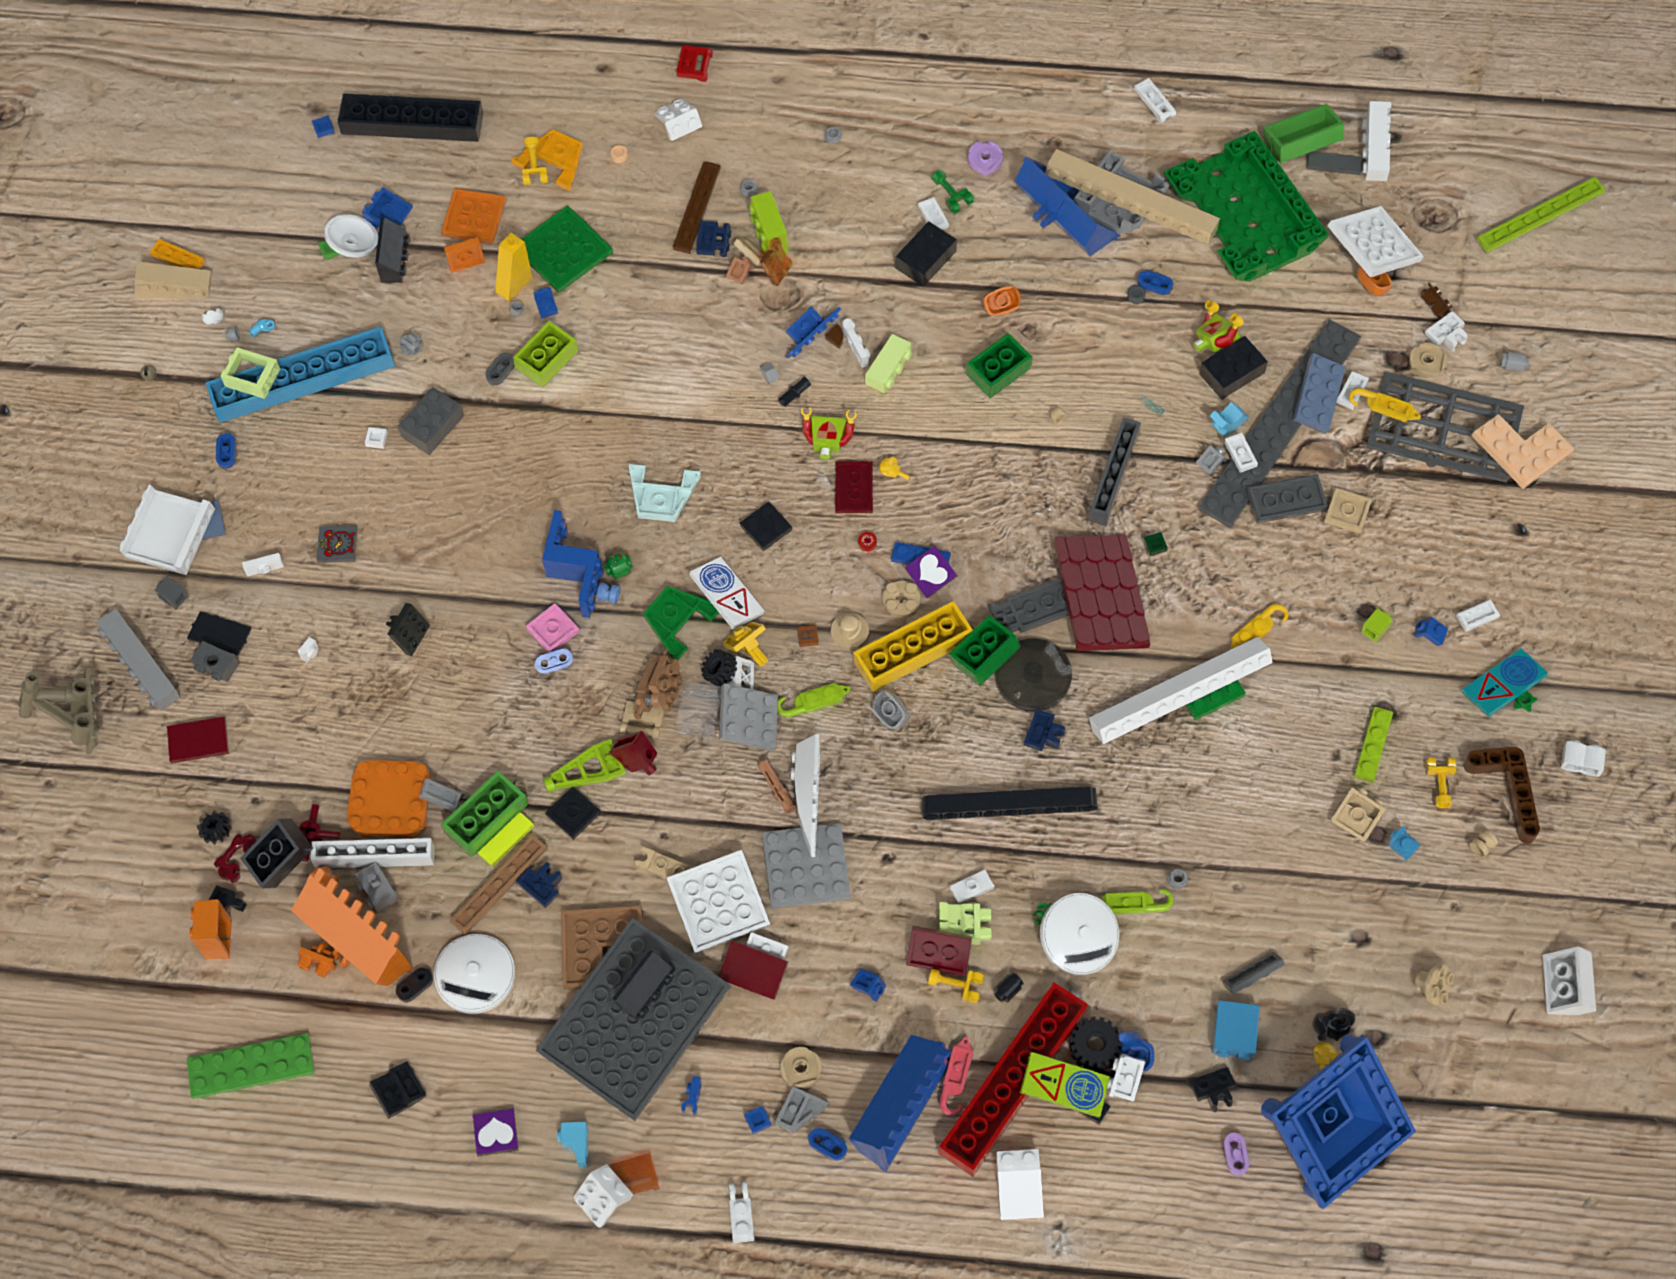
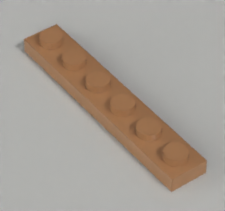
M531 835L450 920L451 924L466 935L516 883V880L547 850V846L534 835Z

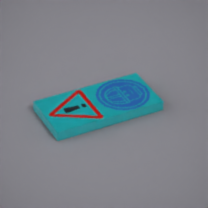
M1520 648L1464 687L1462 693L1486 716L1490 717L1546 678L1548 671Z

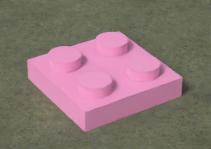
M555 603L526 625V630L547 652L560 648L580 632L573 621Z

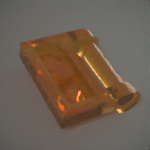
M773 238L770 241L771 246L760 260V264L772 285L778 286L793 262L784 252L780 239Z
M650 1153L610 1164L613 1172L624 1184L650 1177L651 1181L628 1187L633 1195L651 1189L654 1191L660 1189Z

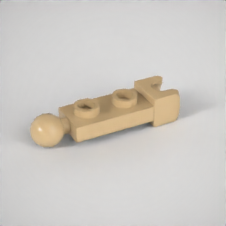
M642 847L641 851L647 859L645 861H635L637 869L664 879L693 868L646 847Z

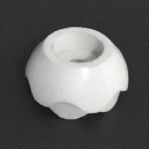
M219 308L215 311L209 310L206 314H202L201 319L207 325H214L223 320L224 313Z

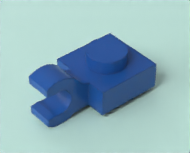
M693 1076L692 1082H688L686 1094L689 1095V1099L683 1102L681 1106L682 1113H685L686 1108L691 1106L693 1107V1115L697 1114V1103L702 1087L701 1077Z

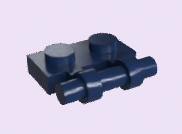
M700 221L697 255L715 256V250H720V256L727 257V252L730 249L729 238H731L732 234L730 230L731 225L724 224L723 228H718V222ZM717 236L722 237V242L717 241Z

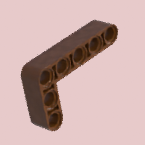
M1518 747L1471 751L1464 762V769L1468 773L1505 772L1519 840L1526 844L1532 843L1540 831L1523 751ZM1510 756L1515 757L1517 761L1511 760ZM1490 758L1496 759L1498 763L1492 762ZM1470 760H1475L1478 764H1473ZM1513 775H1519L1521 779H1517ZM1517 793H1522L1525 797H1520ZM1521 811H1526L1529 816L1523 815ZM1525 829L1531 830L1533 834H1528Z

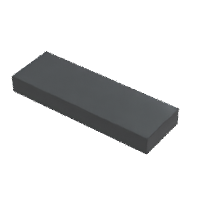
M1310 152L1308 155V170L1352 175L1361 174L1362 157Z

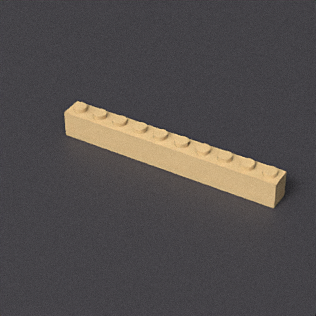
M1058 149L1055 150L1047 163L1046 175L1050 178L1178 231L1183 235L1192 237L1199 242L1209 245L1217 230L1220 218Z

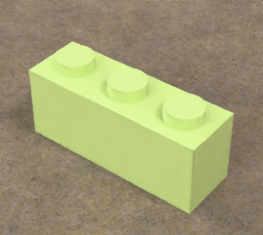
M892 334L865 374V384L885 394L886 390L893 386L896 375L902 372L905 361L910 360L913 353L911 351V342Z

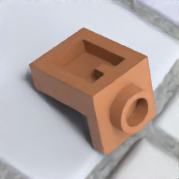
M741 256L740 259L734 257L726 277L743 285L750 269L753 270L754 266L745 257Z

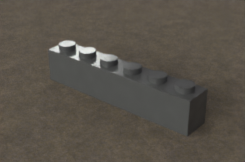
M1123 417L1090 508L1088 521L1107 526L1140 433L1141 422Z

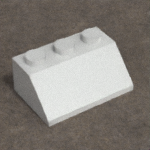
M1577 946L1544 954L1543 966L1547 1014L1582 1015L1595 1012L1596 1002L1592 953Z

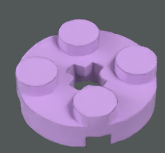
M977 142L969 149V166L984 176L997 171L1003 163L1002 149L994 142ZM987 155L989 156V158L986 159V160H985V159H982V156H984V157H986Z

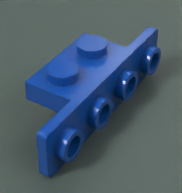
M813 307L809 308L785 331L797 344L785 355L787 359L791 356L795 358L802 351L801 347L804 344L808 346L815 339L813 336L816 333L821 334L827 328L825 325L827 322L830 321L832 323L839 317L838 312L841 308H836L824 320Z

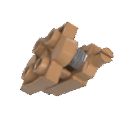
M662 648L660 654L654 655L653 660L648 662L636 690L638 695L635 699L637 708L633 714L636 719H641L643 712H650L652 706L655 709L662 708L663 711H670L676 700L677 693L682 685V679L678 674L680 666L676 659L668 658L669 651L665 648Z

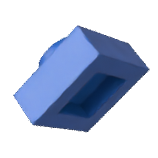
M329 116L312 121L318 138L334 133Z
M763 1106L744 1114L753 1135L772 1126Z

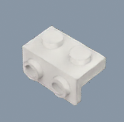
M1121 1054L1120 1059L1116 1058L1112 1069L1116 1071L1114 1078L1110 1077L1107 1090H1110L1109 1096H1117L1134 1102L1145 1060L1126 1054Z

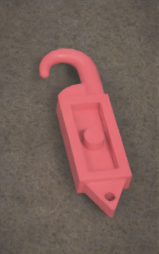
M968 1036L957 1046H953L944 1079L939 1107L948 1116L959 1114L963 1108V1105L960 1104L956 1110H950L947 1107L949 1095L957 1096L962 1094L974 1053V1050H971Z

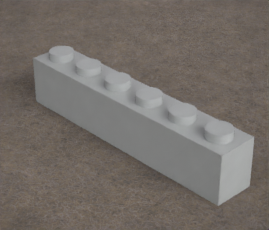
M117 609L96 621L100 627L97 629L103 639L106 637L109 639L108 646L113 652L117 651L120 654L117 658L123 666L128 665L130 668L127 670L133 680L136 678L139 680L138 687L143 693L147 692L150 695L147 699L153 707L157 705L162 711L180 699L176 689Z

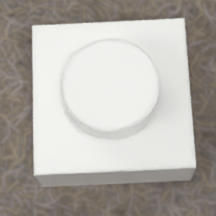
M369 427L365 440L366 447L384 449L388 434L387 429Z
M309 637L300 647L298 654L301 660L308 663L310 659L317 655L319 648L316 641Z

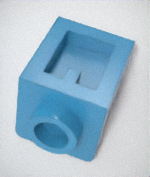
M1403 826L1400 830L1396 828L1389 836L1391 840L1388 846L1407 861L1419 849L1420 844L1405 832L1407 828Z

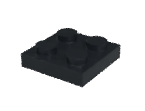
M769 501L739 522L740 527L762 551H765L792 531V526Z

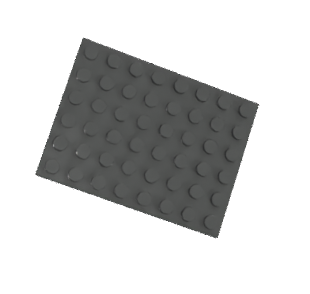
M632 918L535 1051L629 1118L636 1121L727 994L731 985ZM651 949L673 968L674 978L668 986L665 985L662 988L659 999L656 1002L652 1001L649 1005V1011L646 1016L636 1021L618 1008L612 998Z

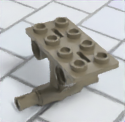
M85 669L83 678L75 679L72 682V686H64V688H39L37 673H27L26 679L21 684V694L18 700L20 717L29 718L32 710L35 707L71 729V741L75 745H86V753L91 754L92 748L96 746L98 729L94 727V722H96V710H93L95 693H92L91 688L94 685L93 675H90L89 669ZM51 702L68 703L71 715Z

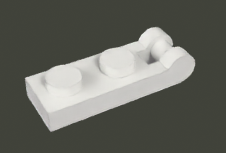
M1149 78L1134 86L1135 92L1153 112L1160 124L1165 122L1167 118L1176 116L1175 109Z

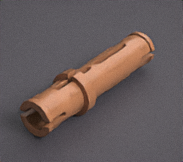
M763 760L758 764V768L774 792V798L780 802L785 813H792L797 807L790 798L788 789L784 788L770 761Z

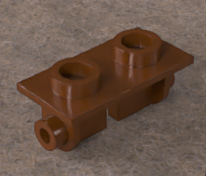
M1428 283L1430 288L1428 290L1423 289L1420 292L1421 298L1428 306L1435 302L1431 310L1438 319H1442L1447 313L1452 312L1451 308L1453 306L1447 299L1443 300L1440 297L1442 293L1437 286L1432 287Z

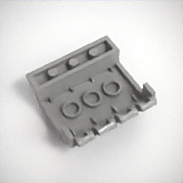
M1111 151L1106 154L1098 165L1102 169L1161 194H1164L1169 187V184L1165 182V178L1155 174L1154 180L1151 182L1123 168L1125 158ZM1081 190L1075 196L1074 200L1079 207L1096 223L1114 230L1117 234L1133 232L1135 229H1139L1145 221V217L1117 207L1110 202L1101 200Z

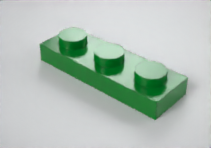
M1236 680L1185 706L1196 721L1245 697L1246 692L1239 681Z

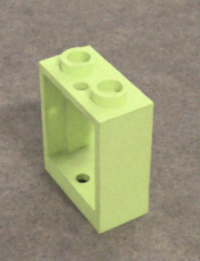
M237 347L234 353L230 355L227 367L222 370L221 378L225 387L265 399L280 371V367L276 359ZM242 360L265 367L257 384L233 377Z

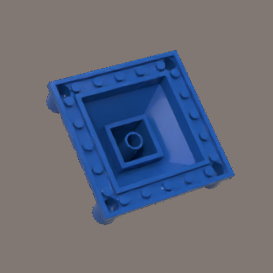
M1354 1034L1345 1035L1340 1042V1049L1343 1053L1332 1060L1330 1064H1327L1282 1102L1274 1098H1268L1261 1106L1262 1115L1275 1124L1306 1181L1304 1184L1305 1194L1314 1199L1322 1209L1326 1208L1416 1132L1368 1037L1363 1034L1360 1037Z

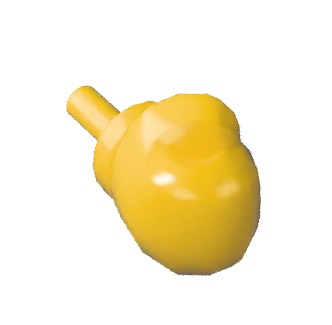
M895 457L884 458L881 461L879 471L884 476L896 479L897 475L907 480L910 478L909 475L900 471L901 466L898 465Z
M1318 1042L1314 1046L1315 1064L1320 1065L1321 1070L1337 1057V1050L1329 1042Z

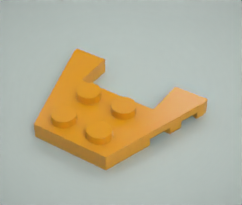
M552 129L538 139L539 146L535 148L536 156L538 159L563 170L556 180V185L571 191L583 143ZM529 148L524 149L520 156L512 158V165L521 169H527L530 165Z

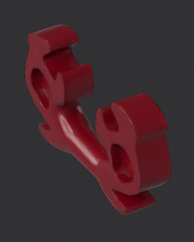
M238 833L226 852L214 862V866L218 868V874L221 879L235 883L241 878L239 873H235L236 870L240 871L239 866L234 862L229 864V859L240 848H243L242 851L245 854L257 841L253 835L249 834L241 837Z

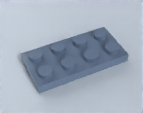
M1315 353L1310 355L1293 421L1324 434L1329 432L1346 366Z

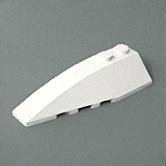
M815 734L797 743L796 752H792V763H795V768L791 769V780H795L799 823L811 857H815L820 734Z

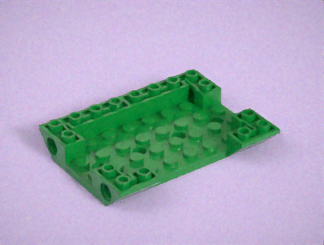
M1255 130L1225 143L1223 152L1200 163H1197L1195 158H1192L1163 171L1164 176L1181 200L1193 202L1199 210L1220 218L1215 233L1225 247L1217 250V253L1236 280L1251 282L1308 256L1329 237L1326 229ZM1219 172L1221 175L1215 176L1212 173ZM1237 198L1239 201L1233 202L1230 199ZM1255 224L1257 225V228L1253 229L1250 228L1248 225ZM1273 250L1276 254L1270 255L1267 251Z

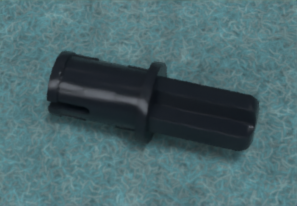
M802 377L800 381L794 386H790L789 390L778 399L779 403L786 407L795 398H799L800 394L811 386L810 381L806 377Z

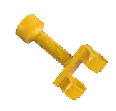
M527 137L524 139L525 147L529 148L531 169H522L523 184L530 185V175L540 174L541 183H548L546 167L538 168L535 148L539 146L538 137Z
M1428 757L1426 760L1427 775H1438L1439 795L1435 798L1436 807L1449 808L1452 806L1451 796L1447 795L1446 775H1455L1456 759L1455 757H1448L1446 767L1436 766V757Z
M931 969L928 984L936 986L941 982L963 988L962 1000L978 1003L980 994L968 990L970 982L983 984L984 974L969 970L967 980L963 981L942 976L940 970Z

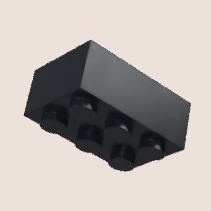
M928 221L895 256V268L924 287L957 252V239Z
M1243 336L1201 362L1199 374L1222 400L1264 374L1268 361L1250 340Z
M292 818L277 819L240 859L261 888H276L313 850V847Z

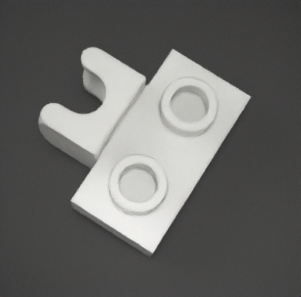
M1453 311L1425 331V335L1434 344L1440 345L1444 342V345L1452 352L1455 351L1457 341L1463 345L1468 338V335L1462 330L1465 323Z

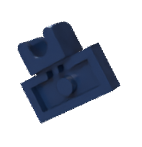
M1036 709L1023 745L1041 752L1044 745L1058 749L1061 740L1055 737V735L1064 736L1066 728L1053 722L1055 715Z
M548 862L537 873L529 867L516 880L517 885L544 908L559 895L555 887L562 880V875L558 871L553 875H548L551 872Z

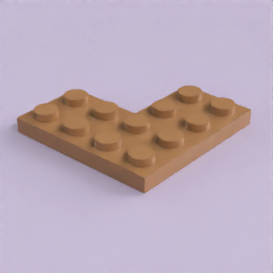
M641 906L561 911L563 990L581 989L603 959V949L611 948L632 918L642 924Z

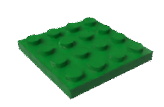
M568 205L521 239L525 242L530 266L558 294L614 253L613 248Z

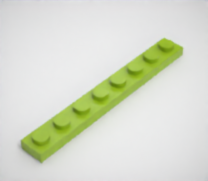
M1593 177L1478 236L1477 242L1486 253H1489L1604 194L1606 189L1596 177Z

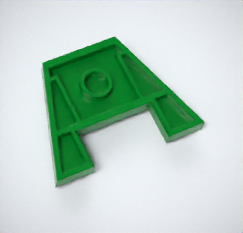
M666 586L645 610L643 617L664 648L669 651L670 657L679 661L688 648L674 638L675 635L696 611L710 622L717 617L719 612L708 600Z

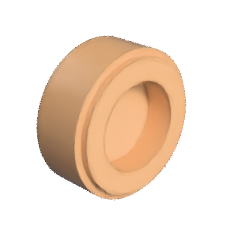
M616 145L610 151L614 162L622 163L628 158V150L623 145Z

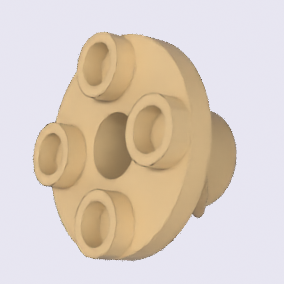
M846 613L840 615L831 626L833 642L844 649H860L869 636L868 623L858 614Z
M1437 964L1429 972H1419L1415 984L1417 989L1425 994L1430 1004H1445L1448 1000L1450 985L1454 982V974L1450 973L1446 965Z

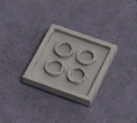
M724 683L721 686L719 740L770 751L776 749L778 695Z

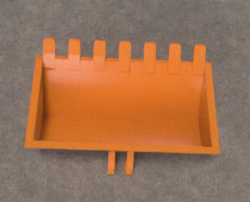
M322 868L317 870L315 876L309 875L291 911L335 948L331 959L336 961L343 955L344 957L339 965L341 968L345 969L351 962L375 984L383 986L391 985L403 974L413 969L396 947L400 938L396 931L392 932L389 939H386L383 935L387 929V923L380 921L377 928H373L371 923L375 913L368 910L364 918L359 916L358 914L363 903L357 899L350 908L346 904L350 896V892L347 889H343L340 896L337 897L334 892L338 882L334 878L330 879L325 887L322 881L326 872Z

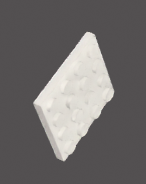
M1382 206L1335 219L1328 224L1329 229L1369 277L1421 262L1424 257Z
M742 850L667 877L669 887L695 954L770 925Z

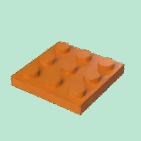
M454 188L442 227V236L465 240L478 237L480 242L494 244L506 204V196Z

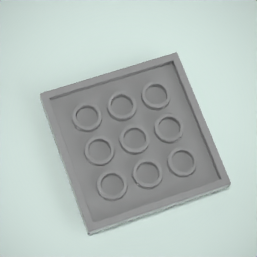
M841 823L817 826L815 857L810 855L801 828L762 833L771 909L851 900Z

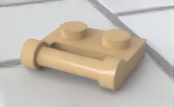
M627 701L620 734L642 731L647 736L659 739L665 711L662 708L655 709L652 706L650 712H643L641 719H636L633 714L636 711L637 704L636 702ZM629 722L652 725L655 727L653 729L629 725Z

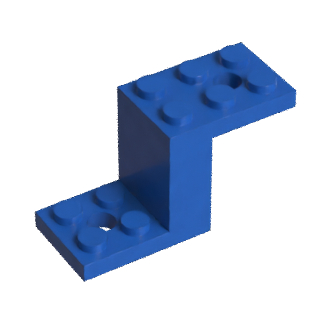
M554 510L542 557L545 574L549 578L582 582L578 601L582 617L590 618L591 612H594L596 607L594 599L599 587V578H602L604 574V567H601L602 559L596 550L569 547L562 544L563 539H566L568 534V528L565 527L566 519L563 518L562 511Z

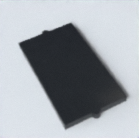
M200 611L195 623H192V629L187 639L200 644L204 641L226 652L239 655L244 644L247 643V638L252 628Z

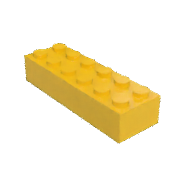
M952 601L853 652L854 663L871 691L874 692L950 653L973 630L956 603Z

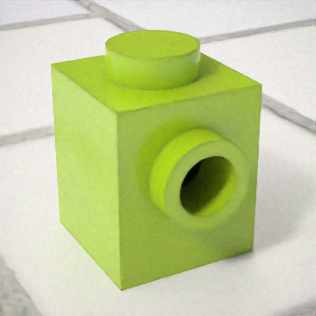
M1377 608L1363 624L1361 633L1377 643L1388 631L1393 619L1387 612Z

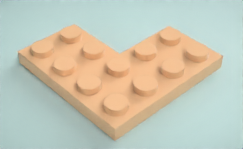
M1499 414L1471 435L1522 489L1556 466L1575 450L1550 423L1524 440Z

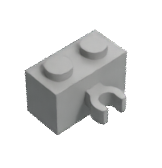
M376 862L355 874L358 879L355 882L360 892L365 891L367 904L370 908L374 907L377 913L398 901L395 892Z

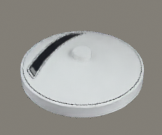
M1074 893L1059 898L1047 909L1041 922L1040 939L1046 956L1057 968L1066 973L1085 975L1099 971L1111 961L1119 943V928L1113 912L1102 900L1093 895Z
M483 934L466 935L451 942L439 955L434 969L435 985L444 1002L457 1011L470 1014L486 1012L501 1004L511 992L516 976L515 964L506 946L499 940Z

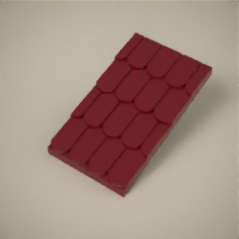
M1127 535L1055 537L1054 546L1076 651L1149 648L1150 635L1144 616L1145 612L1137 585L1138 581Z

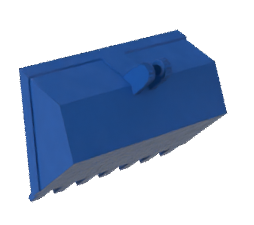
M1027 156L1024 158V163L1015 178V182L1020 190L1040 208L1034 213L1033 219L1039 220L1047 215L1040 222L1042 228L1054 222L1089 257L1121 236L1114 230L1096 223L1079 207L1074 200L1080 191L1079 189L1071 188L1067 184L1047 176L1046 165Z
M914 1035L909 1037L849 1137L857 1151L877 1164L884 1172H887L947 1071V1058L951 1051L945 1048V1043L936 1042Z

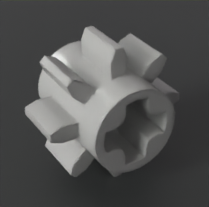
M415 333L413 335L405 334L400 340L402 352L407 356L410 354L417 355L422 349L421 337Z

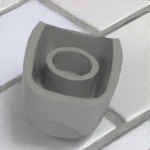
M883 690L874 698L871 710L885 726L890 729H898L908 721L909 713L896 694L889 690Z

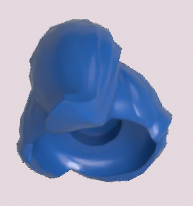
M1137 1031L1120 1032L1119 1040L1122 1042L1121 1054L1145 1060L1143 1071L1151 1069L1155 1058L1153 1045L1141 1038Z

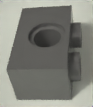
M204 641L201 642L190 659L197 672L201 674L208 673L217 681L223 680L228 682L239 665L235 655Z

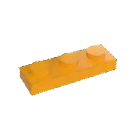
M158 239L150 250L152 257L173 266L201 269L205 264L203 257L161 239Z

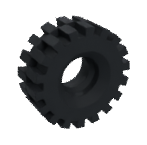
M1091 1017V1020L1088 1021L1086 1018L1081 1024L1078 1023L1076 1025V1029H1073L1069 1048L1070 1052H1072L1071 1056L1073 1060H1077L1076 1064L1078 1066L1083 1065L1084 1069L1088 1070L1090 1068L1094 1072L1100 1069V1072L1105 1071L1106 1067L1110 1069L1115 1059L1120 1056L1122 1042L1119 1040L1117 1026L1113 1027L1110 1020L1104 1022L1102 1017H1100V1020H1096V1017ZM1100 1037L1104 1042V1047L1100 1051L1091 1050L1088 1046L1090 1038Z

